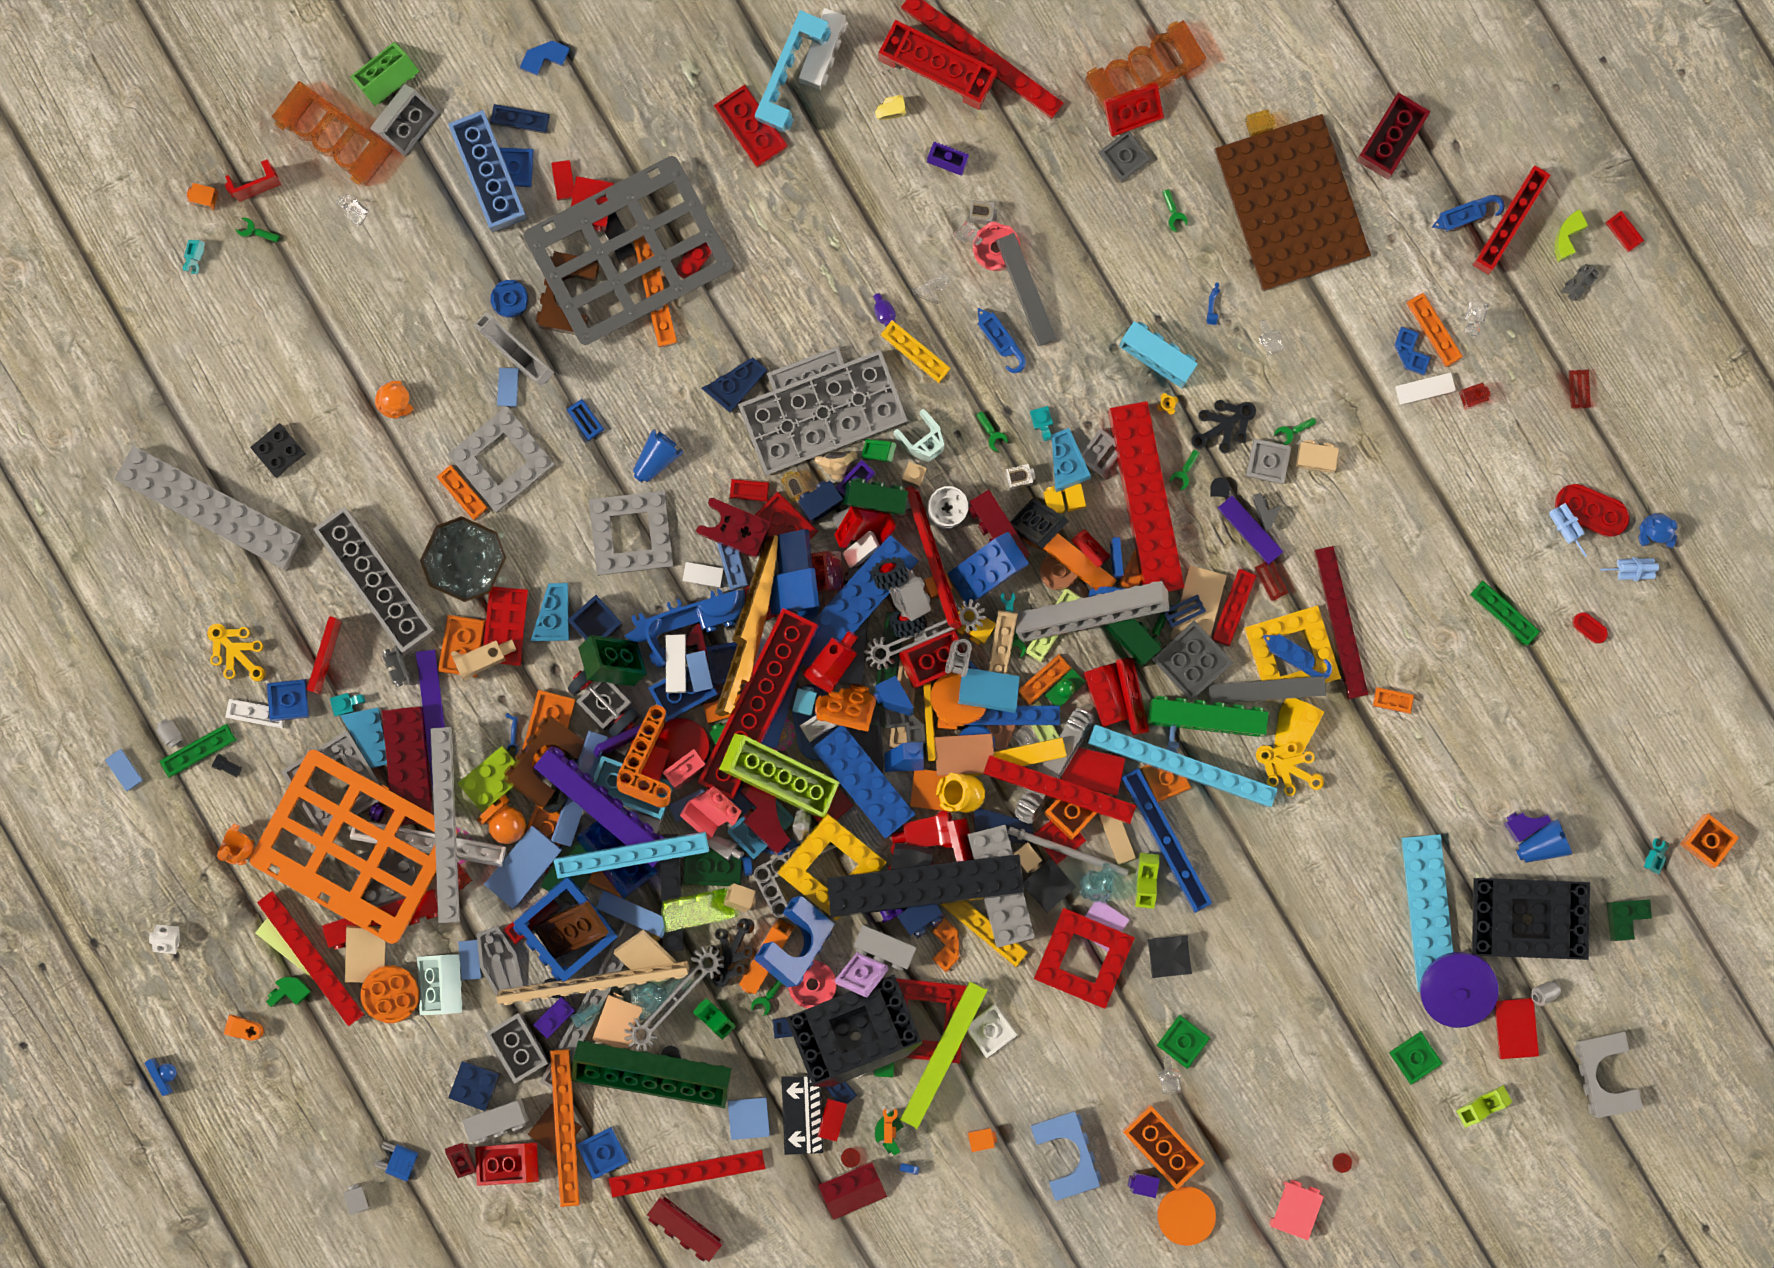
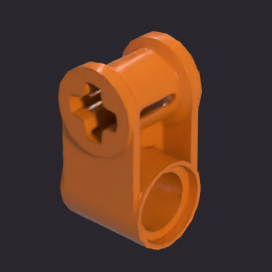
M229 1015L224 1034L253 1041L263 1036L264 1028L260 1023L246 1020L243 1017ZM251 1028H254V1031H256L255 1035H252V1032H250Z

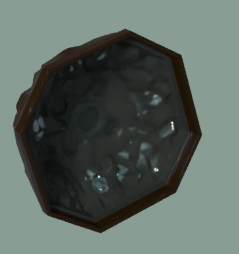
M460 516L436 525L422 554L420 563L430 587L458 600L467 602L491 592L506 560V555L496 531Z

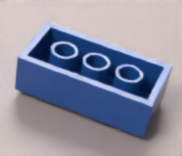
M1006 532L993 539L947 574L968 606L970 599L974 603L1029 565L1010 533Z

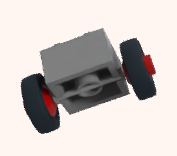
M580 670L573 677L574 680L567 689L574 696L582 690H587L576 702L603 730H606L615 721L609 730V733L614 737L634 727L633 724L640 715L634 708L622 714L632 703L613 683L596 682L592 685L593 681L587 680L585 670Z

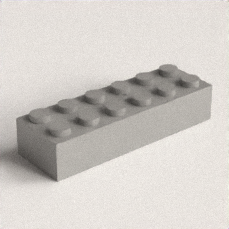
M1006 825L967 834L974 860L1013 855ZM1024 894L984 899L997 948L1035 938Z

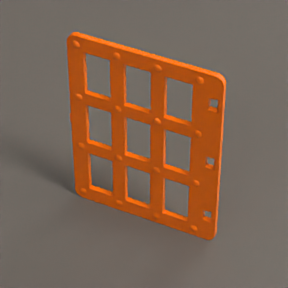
M310 750L303 759L251 854L250 864L384 941L395 944L401 939L436 874L435 845L430 854L427 855L395 837L406 816L435 832L434 815L391 792L388 787L371 781L317 750ZM316 767L350 785L340 805L306 787ZM361 791L395 810L384 830L350 812ZM299 798L333 815L323 836L289 818ZM344 822L378 841L367 861L334 843ZM283 828L316 846L306 867L272 848ZM389 847L423 866L412 886L378 868ZM327 853L361 871L350 892L317 874ZM272 864L281 868L278 874L269 870ZM372 878L406 897L396 917L362 899ZM322 892L331 897L328 903L319 898ZM372 921L382 925L379 931L370 927Z

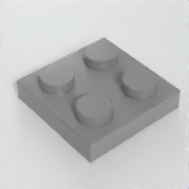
M1253 439L1246 477L1284 484L1291 446Z

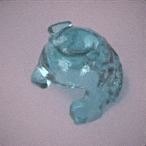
M1103 863L1101 872L1089 870L1080 878L1081 890L1079 892L1084 899L1088 898L1093 902L1101 901V903H1107L1111 900L1113 875L1108 863Z
M648 981L645 984H636L631 989L632 1005H640L642 1008L639 1019L643 1020L657 1010L668 994L666 988Z

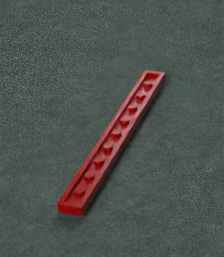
M906 0L901 6L903 11L958 51L997 69L996 79L1051 119L1063 106L1064 102L926 1Z

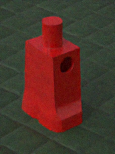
M848 631L841 641L832 638L815 661L802 674L813 684L831 694L857 655L851 646L858 637L853 632Z
M943 810L933 817L904 823V831L892 833L893 844L906 842L907 845L919 847L940 845L952 848L947 822L953 821L951 812Z

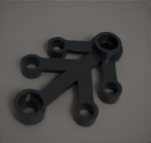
M1217 400L1214 404V409L1217 412L1227 410L1236 413L1231 417L1201 410L1198 414V419L1201 422L1213 421L1220 424L1204 434L1197 433L1191 438L1192 447L1202 449L1209 439L1225 430L1222 443L1219 445V451L1222 454L1228 453L1231 449L1230 440L1233 426L1239 420H1241L1239 432L1235 435V441L1238 444L1244 443L1247 439L1248 421L1252 420L1256 415V408L1250 402L1234 405L1225 403L1223 400ZM1217 403H1222L1223 408H1217ZM1243 409H1249L1250 413L1245 415ZM1201 413H1206L1207 418L1202 419ZM1239 434L1244 436L1243 441L1238 440L1237 436ZM1195 439H1200L1202 444L1197 445ZM1224 444L1227 445L1228 450L1223 451L1221 449V446Z
M742 918L738 921V932L731 947L728 942V931L724 928H718L715 931V937L720 940L724 956V967H717L720 974L718 975L715 971L713 972L714 978H712L715 986L725 987L729 984L731 978L739 975L744 976L748 973V966L746 964H737L735 969L729 970L732 963L746 958H754L756 955V949L750 946L737 953L745 934H750L754 930V922L751 919ZM711 945L713 949L720 951L718 946Z

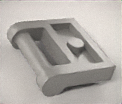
M1100 428L1081 455L1086 466L1105 480L1108 476V471L1117 461V453L1115 450L1102 468L1097 466L1111 446L1115 448L1114 438Z

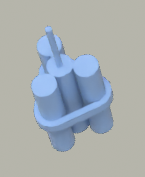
M1566 503L1550 511L1549 515L1556 524L1558 533L1561 532L1568 545L1575 541L1584 556L1587 557L1576 540L1583 536L1585 532L1577 522L1578 518L1574 517Z
M1632 557V559H1618L1617 566L1619 568L1600 569V571L1619 570L1618 580L1639 581V579H1655V572L1659 570V564L1655 563L1654 558L1638 559L1637 557Z

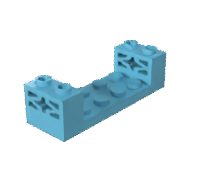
M799 11L755 113L757 121L784 133L786 129L791 128L794 119H792L790 110L773 102L776 103L779 99L780 85L784 86L788 75L786 71L788 67L792 68L794 64L795 50L800 49L803 42L802 37L823 45L824 41L827 42L829 40L831 31L827 21L804 11Z

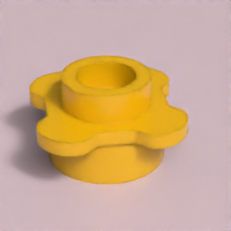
M1166 393L1161 394L1160 404L1157 405L1158 411H1165L1169 415L1174 414L1178 398L1169 396Z

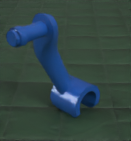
M1218 282L1215 283V288L1212 289L1209 296L1206 323L1210 325H1217L1218 314L1213 312L1215 298L1220 292V284Z
M506 713L505 716L513 720L511 726V744L508 745L507 751H509L512 746H516L517 750L514 753V755H517V753L520 751L519 746L516 743L518 717H514L510 715V713Z

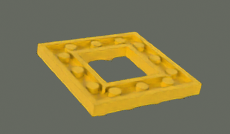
M1318 605L1244 628L1261 681L1311 677L1303 671L1280 677L1274 655L1268 651L1269 648L1263 638L1264 635L1278 636L1280 634L1285 636L1305 630L1312 655L1314 656L1316 666L1312 669L1319 673H1325L1327 665L1324 663V659H1327L1332 665V673L1325 679V683L1341 679Z
M827 813L825 818L818 823L777 873L830 915L828 888L806 871L829 842L833 843L858 864L849 875L879 872L886 864V860ZM832 917V918H834V919L837 921L840 917Z

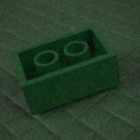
M855 478L846 484L843 505L902 515L905 513L908 491L903 490V486L892 485L889 488L885 487V483L874 481L871 484H867L865 479Z
M1135 618L1104 625L1141 667L1161 650L1159 640L1155 636L1151 637L1147 633L1148 628L1141 621L1138 623Z
M590 635L578 647L587 680L635 686L647 674L638 643Z

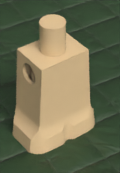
M511 639L498 645L497 641H494L466 654H459L453 651L451 655L465 682L473 675L505 661L504 655L515 651L516 648Z

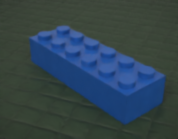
M838 726L812 747L884 838H887L915 815L913 810L845 726Z

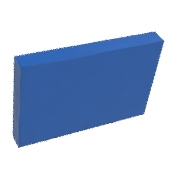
M815 568L779 574L773 577L769 601L771 615H779L782 608L794 612L819 607Z

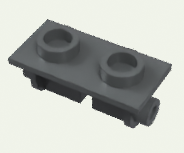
M1588 264L1581 266L1577 270V274L1565 283V287L1560 292L1570 294L1568 298L1571 301L1578 300L1586 291L1582 285L1590 287L1598 278L1597 275L1599 273L1595 270L1596 266Z
M397 645L391 651L390 649L384 650L382 658L386 667L394 666V670L388 672L393 685L395 684L396 687L402 686L403 683L407 685L411 681V673L404 665L403 653L398 649Z

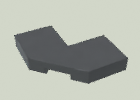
M884 709L886 729L906 727L907 743L923 742V744H927L925 724L913 715L909 716Z

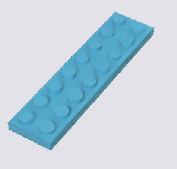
M1441 834L1401 838L1417 992H1420V981L1426 968L1438 957L1453 952Z

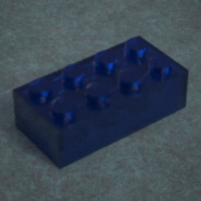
M598 821L582 831L577 837L578 842L586 852L626 846ZM648 863L602 871L623 899H626L657 874V870Z

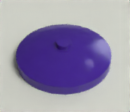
M1451 952L1438 957L1426 968L1420 981V997L1425 1010L1435 1021L1448 1027L1464 1028L1481 1022L1491 1013L1498 999L1499 987L1494 971L1485 960L1468 952Z

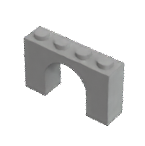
M1619 1031L1576 1041L1577 1046H1574L1576 1056L1580 1058L1581 1062L1579 1071L1585 1079L1586 1084H1583L1585 1095L1589 1096L1588 1110L1590 1115L1593 1114L1594 1118H1602L1643 1109L1639 1089L1633 1088L1609 1093L1599 1086L1596 1079V1068L1603 1058L1630 1051L1626 1033Z

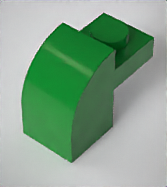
M284 977L275 982L279 989L275 988L268 994L269 999L266 1003L270 1007H275L287 995L295 1005H299L313 990L300 978Z
M707 998L699 1003L693 1011L722 1040L736 1027Z
M894 1109L888 1112L887 1115L890 1117L893 1116ZM898 1115L892 1121V1127H896V1132L904 1127ZM884 1116L877 1121L874 1134L877 1143L884 1139ZM892 1139V1143H883L888 1154L892 1152L893 1156L900 1153V1149L894 1139Z

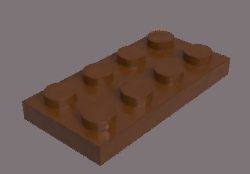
M588 900L537 923L533 927L554 959L598 940L609 933Z

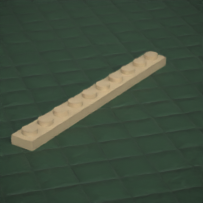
M689 961L567 979L565 982L560 980L502 989L498 991L496 999L497 1004L504 1003V1005H510L515 1003V1001L529 1002L534 1000V998L549 999L554 995L568 996L573 992L587 993L593 989L606 990L612 986L622 988L632 983L641 985L652 980L661 982L671 977L680 979L688 975L690 966Z

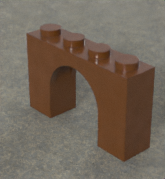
M554 251L553 256H550L555 268L578 257ZM598 260L562 278V281L578 278L596 282L600 267ZM544 279L546 290L545 293L541 294L540 304H542V309L537 313L536 322H538L541 329L575 335L562 309L556 304L551 288L546 279ZM581 314V316H582V318H583V320H584V322H585V324H586V326H587V324H588V317H587V315Z
M552 716L540 720L537 725L538 730L535 734L532 733L528 737L526 747L515 756L517 760L513 765L507 767L504 772L505 777L503 778L505 782L539 807H544L555 790L542 782L533 771L532 761L537 750L545 745H552L559 748L571 759H578L585 742Z

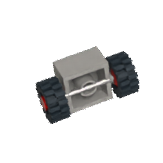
M889 557L885 561L881 560V563L877 562L872 567L871 575L878 589L884 590L886 588V590L890 591L895 607L899 609L889 619L894 634L900 638H903V636L908 638L909 635L913 637L915 633H921L920 630H924L927 626L924 614L931 611L929 606L931 601L928 594L923 590L925 585L921 577H916L912 569H907L904 560L900 557L897 559L896 557H892V559Z

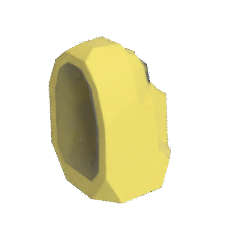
M903 95L885 98L884 102L879 104L875 111L877 119L889 120L905 116L906 110Z

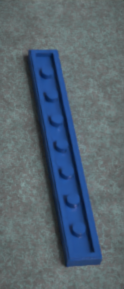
M819 602V607L799 610L797 615L812 622L817 617L821 602ZM802 662L762 742L767 747L777 749L803 664Z

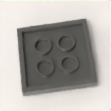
M1195 620L1152 658L1190 701L1233 664V661Z
M389 847L378 868L412 886L417 878L414 861ZM373 850L358 854L357 856L367 861ZM355 869L357 878L359 877L361 871ZM373 878L362 896V899L376 907L406 898L404 895Z

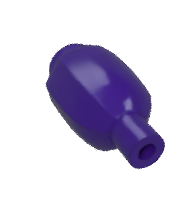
M880 293L873 296L876 302L874 312L878 321L884 324L885 327L891 320L896 323V313L890 302L882 299Z

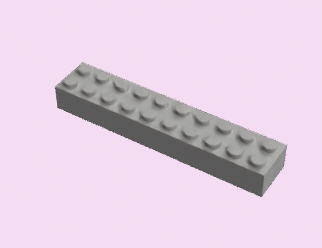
M132 446L115 477V480L285 571L289 568L305 537L135 446Z

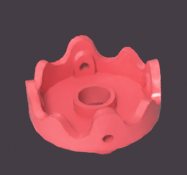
M990 222L976 233L973 241V255L977 263L990 271L1006 270L1007 268L1001 253L993 252L991 245L996 243L997 239L1015 233V231L1010 226L1002 225L998 222ZM1015 233V236H1016L1017 241H1018L1019 246H1020V239H1019V237L1017 236V234Z
M813 960V965L803 975V981L798 986L788 988L796 1004L804 1008H810L833 998L836 991V978L833 971L826 964ZM809 979H815L818 982V987L815 990L807 988V981Z

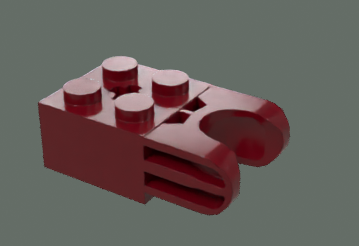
M709 498L708 504L710 508L720 514L721 520L715 527L700 525L695 532L702 537L757 559L770 529L771 522L715 498ZM749 529L750 536L746 535V538H744L741 531Z

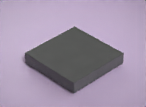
M1130 131L1124 132L1098 152L1121 183L1151 161L1150 156Z

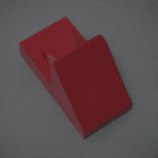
M697 624L686 640V648L697 646L698 649H694L695 652L705 650L707 663H710L701 625Z
M460 1143L445 1148L446 1156L457 1178L476 1172L467 1144Z

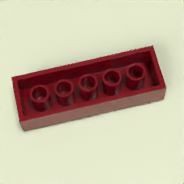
M423 707L382 710L389 790L434 815ZM406 816L401 826L419 823Z

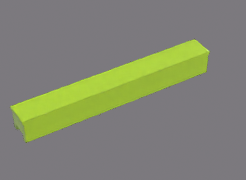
M969 982L900 1118L901 1121L918 1129L988 989Z

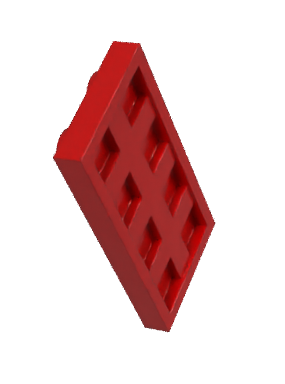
M493 586L489 593L484 646L494 641H497L498 645L512 639L516 648L515 651L504 655L505 661L499 663L501 665L521 666L528 589Z

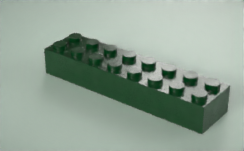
M578 1041L573 1059L572 1081L725 1109L732 1068L724 1065L707 1064L706 1062L689 1061L685 1058L678 1059L667 1055H656L646 1051L639 1052L628 1048H617L607 1044L600 1045L590 1041Z

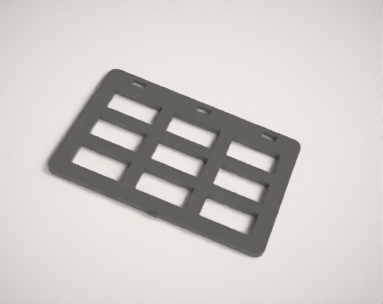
M669 156L524 232L526 244L578 341L582 345H589L654 310L662 309L664 305L726 274L733 267V262L680 162L674 156ZM658 168L660 174L650 178L647 173ZM674 182L684 202L648 220L638 200ZM606 195L608 201L598 206L595 200ZM628 206L638 226L602 244L592 223ZM690 212L700 232L664 250L654 230ZM554 222L556 228L545 232L543 227ZM582 230L591 250L555 268L545 248ZM644 236L654 256L618 274L608 254ZM707 243L716 263L680 280L671 260ZM598 260L608 280L571 298L562 278ZM660 266L670 286L634 304L624 285ZM614 290L624 310L588 328L578 308Z

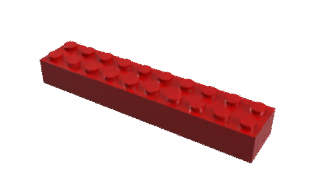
M1148 401L1112 407L1108 410V416L1115 442L1118 467L1142 585L1162 581L1168 593L1182 591L1185 586Z
M782 608L756 661L749 682L745 684L697 783L708 788L714 786L726 797L732 800L735 799L743 781L719 770L734 734H739L762 744L819 625Z

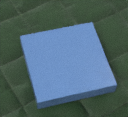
M767 1097L728 1101L731 1140L770 1137Z

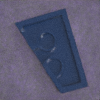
M982 808L974 811L975 832L1006 825L1007 831L1009 827H1013L1018 830L1024 829L1025 832L1033 835L1031 823L1028 824L1017 818ZM1008 834L1010 843H1031L1023 839L1020 841L1017 837Z

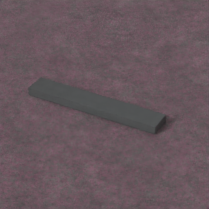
M1015 233L997 239L996 243L1037 346L1055 340L1056 336Z
M1325 676L1209 685L1210 704H1214V702L1230 703L1326 696Z

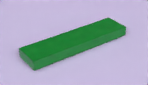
M1483 580L1469 594L1526 646L1539 634L1540 631Z
M226 723L159 762L167 777L171 778L232 744L237 739Z

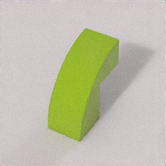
M1580 209L1572 213L1562 223L1556 234L1555 254L1558 262L1576 253L1569 236L1588 227Z
M1140 853L1135 907L1155 908L1159 854Z
M1504 1085L1471 1100L1457 1109L1456 1112L1466 1128L1481 1122L1491 1113L1506 1108L1512 1103V1100Z

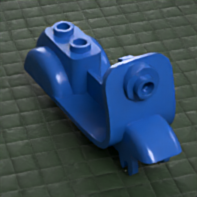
M717 589L718 596L712 590L709 599L683 607L680 599H677L678 606L676 608H672L670 602H667V607L670 611L647 619L642 613H639L640 620L633 615L632 621L636 628L623 637L636 643L648 641L652 649V654H649L652 665L656 664L657 668H666V648H661L657 641V636L700 622L702 630H707V633L718 630L717 626L725 624V627L737 624L736 620H739L746 599L745 589L726 594Z

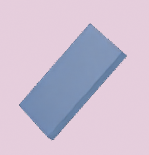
M532 825L504 859L502 867H498L484 885L512 909H515L560 854L562 849Z

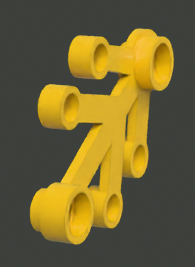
M213 624L209 627L207 635L213 642V655L210 657L212 665L219 666L222 664L223 659L220 656L221 643L226 647V669L223 672L226 679L231 680L236 676L234 656L249 670L252 680L260 682L265 679V669L255 666L241 652H261L264 648L263 643L258 640L252 643H232L227 638L239 636L242 639H247L250 636L248 628L226 629L221 624ZM245 629L247 635L241 636V631ZM215 630L220 631V634L217 637L214 636ZM256 643L260 644V649L258 650L254 649ZM215 657H219V662L217 664L213 662V659ZM229 670L233 672L231 677L227 676V671ZM256 670L260 671L258 677L254 676V671Z
M1291 741L1287 745L1272 748L1269 745L1260 746L1256 751V759L1265 765L1269 786L1275 787L1279 783V778L1274 773L1273 763L1280 768L1285 785L1284 793L1287 796H1292L1296 792V787L1292 784L1289 772L1307 781L1314 790H1319L1323 787L1324 778L1321 774L1314 773L1311 775L1294 766L1303 762L1312 763L1315 758L1312 751L1281 759L1277 755L1286 752L1295 754L1297 752L1298 746L1295 742ZM1294 745L1295 750L1290 751L1288 746ZM1267 752L1269 757H1262V753ZM1307 754L1312 755V759L1307 760L1305 756ZM1275 778L1277 781L1276 783H1271L1269 779ZM1319 780L1320 784L1316 786L1313 784V781ZM1287 787H1292L1294 789L1293 792H1287Z

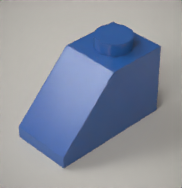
M896 676L875 685L876 693H874V697L878 704L882 703L884 709L909 716L914 715V707Z
M923 742L902 743L884 753L885 772L924 770Z

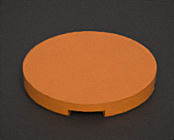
M951 672L941 676L932 687L930 703L941 720L955 726H964L978 721L984 715L986 708L958 704L961 674Z
M385 965L376 968L368 974L361 987L363 1008L369 1016L384 1023H397L405 1020L415 1010L419 1001V986L415 977L405 968L396 965Z
M1184 1186L1177 1190L1169 1191L1162 1198L1157 1210V1219L1162 1233L1170 1241L1183 1246H1191L1202 1242L1211 1234L1215 1226L1216 1211L1211 1199L1203 1191L1195 1187Z

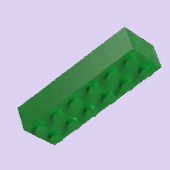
M1156 696L1149 704L1148 725L1176 726V728L1263 737L1267 733L1269 712L1264 711L1262 707H1252L1249 710L1245 709L1243 705L1225 707V703L1214 702L1212 705H1206V701L1201 700L1188 703L1187 699L1176 698V700L1170 701L1168 697Z

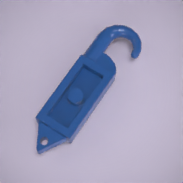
M1488 195L1440 213V217L1433 224L1432 228L1443 229L1448 232L1482 219L1486 214L1485 205L1491 202L1499 204V211L1495 213V216H1499L1504 211V201L1497 195Z
M978 308L979 322L977 325L999 355L1007 357L1014 354L1019 361L1017 368L1013 369L1009 366L1005 368L1011 373L1021 372L1026 365L1024 354L995 314Z
M1280 634L1278 636H1263L1269 652L1298 670L1305 672L1311 677L1325 676V679H1327L1331 675L1332 665L1327 659H1324V663L1327 665L1326 672L1319 673L1312 669L1314 656L1310 652Z

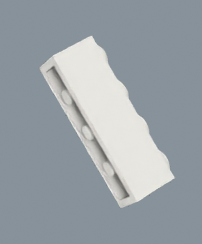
M825 8L820 19L829 23L831 35L827 42L824 41L823 45L812 41L799 76V83L821 90L822 85L826 86L829 78L827 74L828 68H832L834 65V52L839 50L842 41L839 39L841 32L845 33L848 22H845L846 15Z

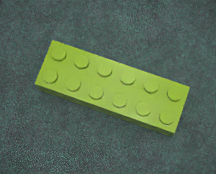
M734 734L719 770L801 810L823 818L826 816L840 783L745 735Z

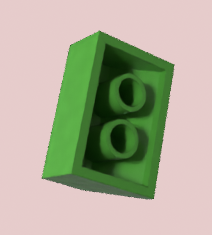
M393 42L350 77L369 101L376 106L384 102L386 97L392 92L399 90L406 81L413 79L419 70L408 55Z

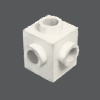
M156 925L154 932H151L149 936V943L152 944L153 952L176 954L180 943L179 927Z

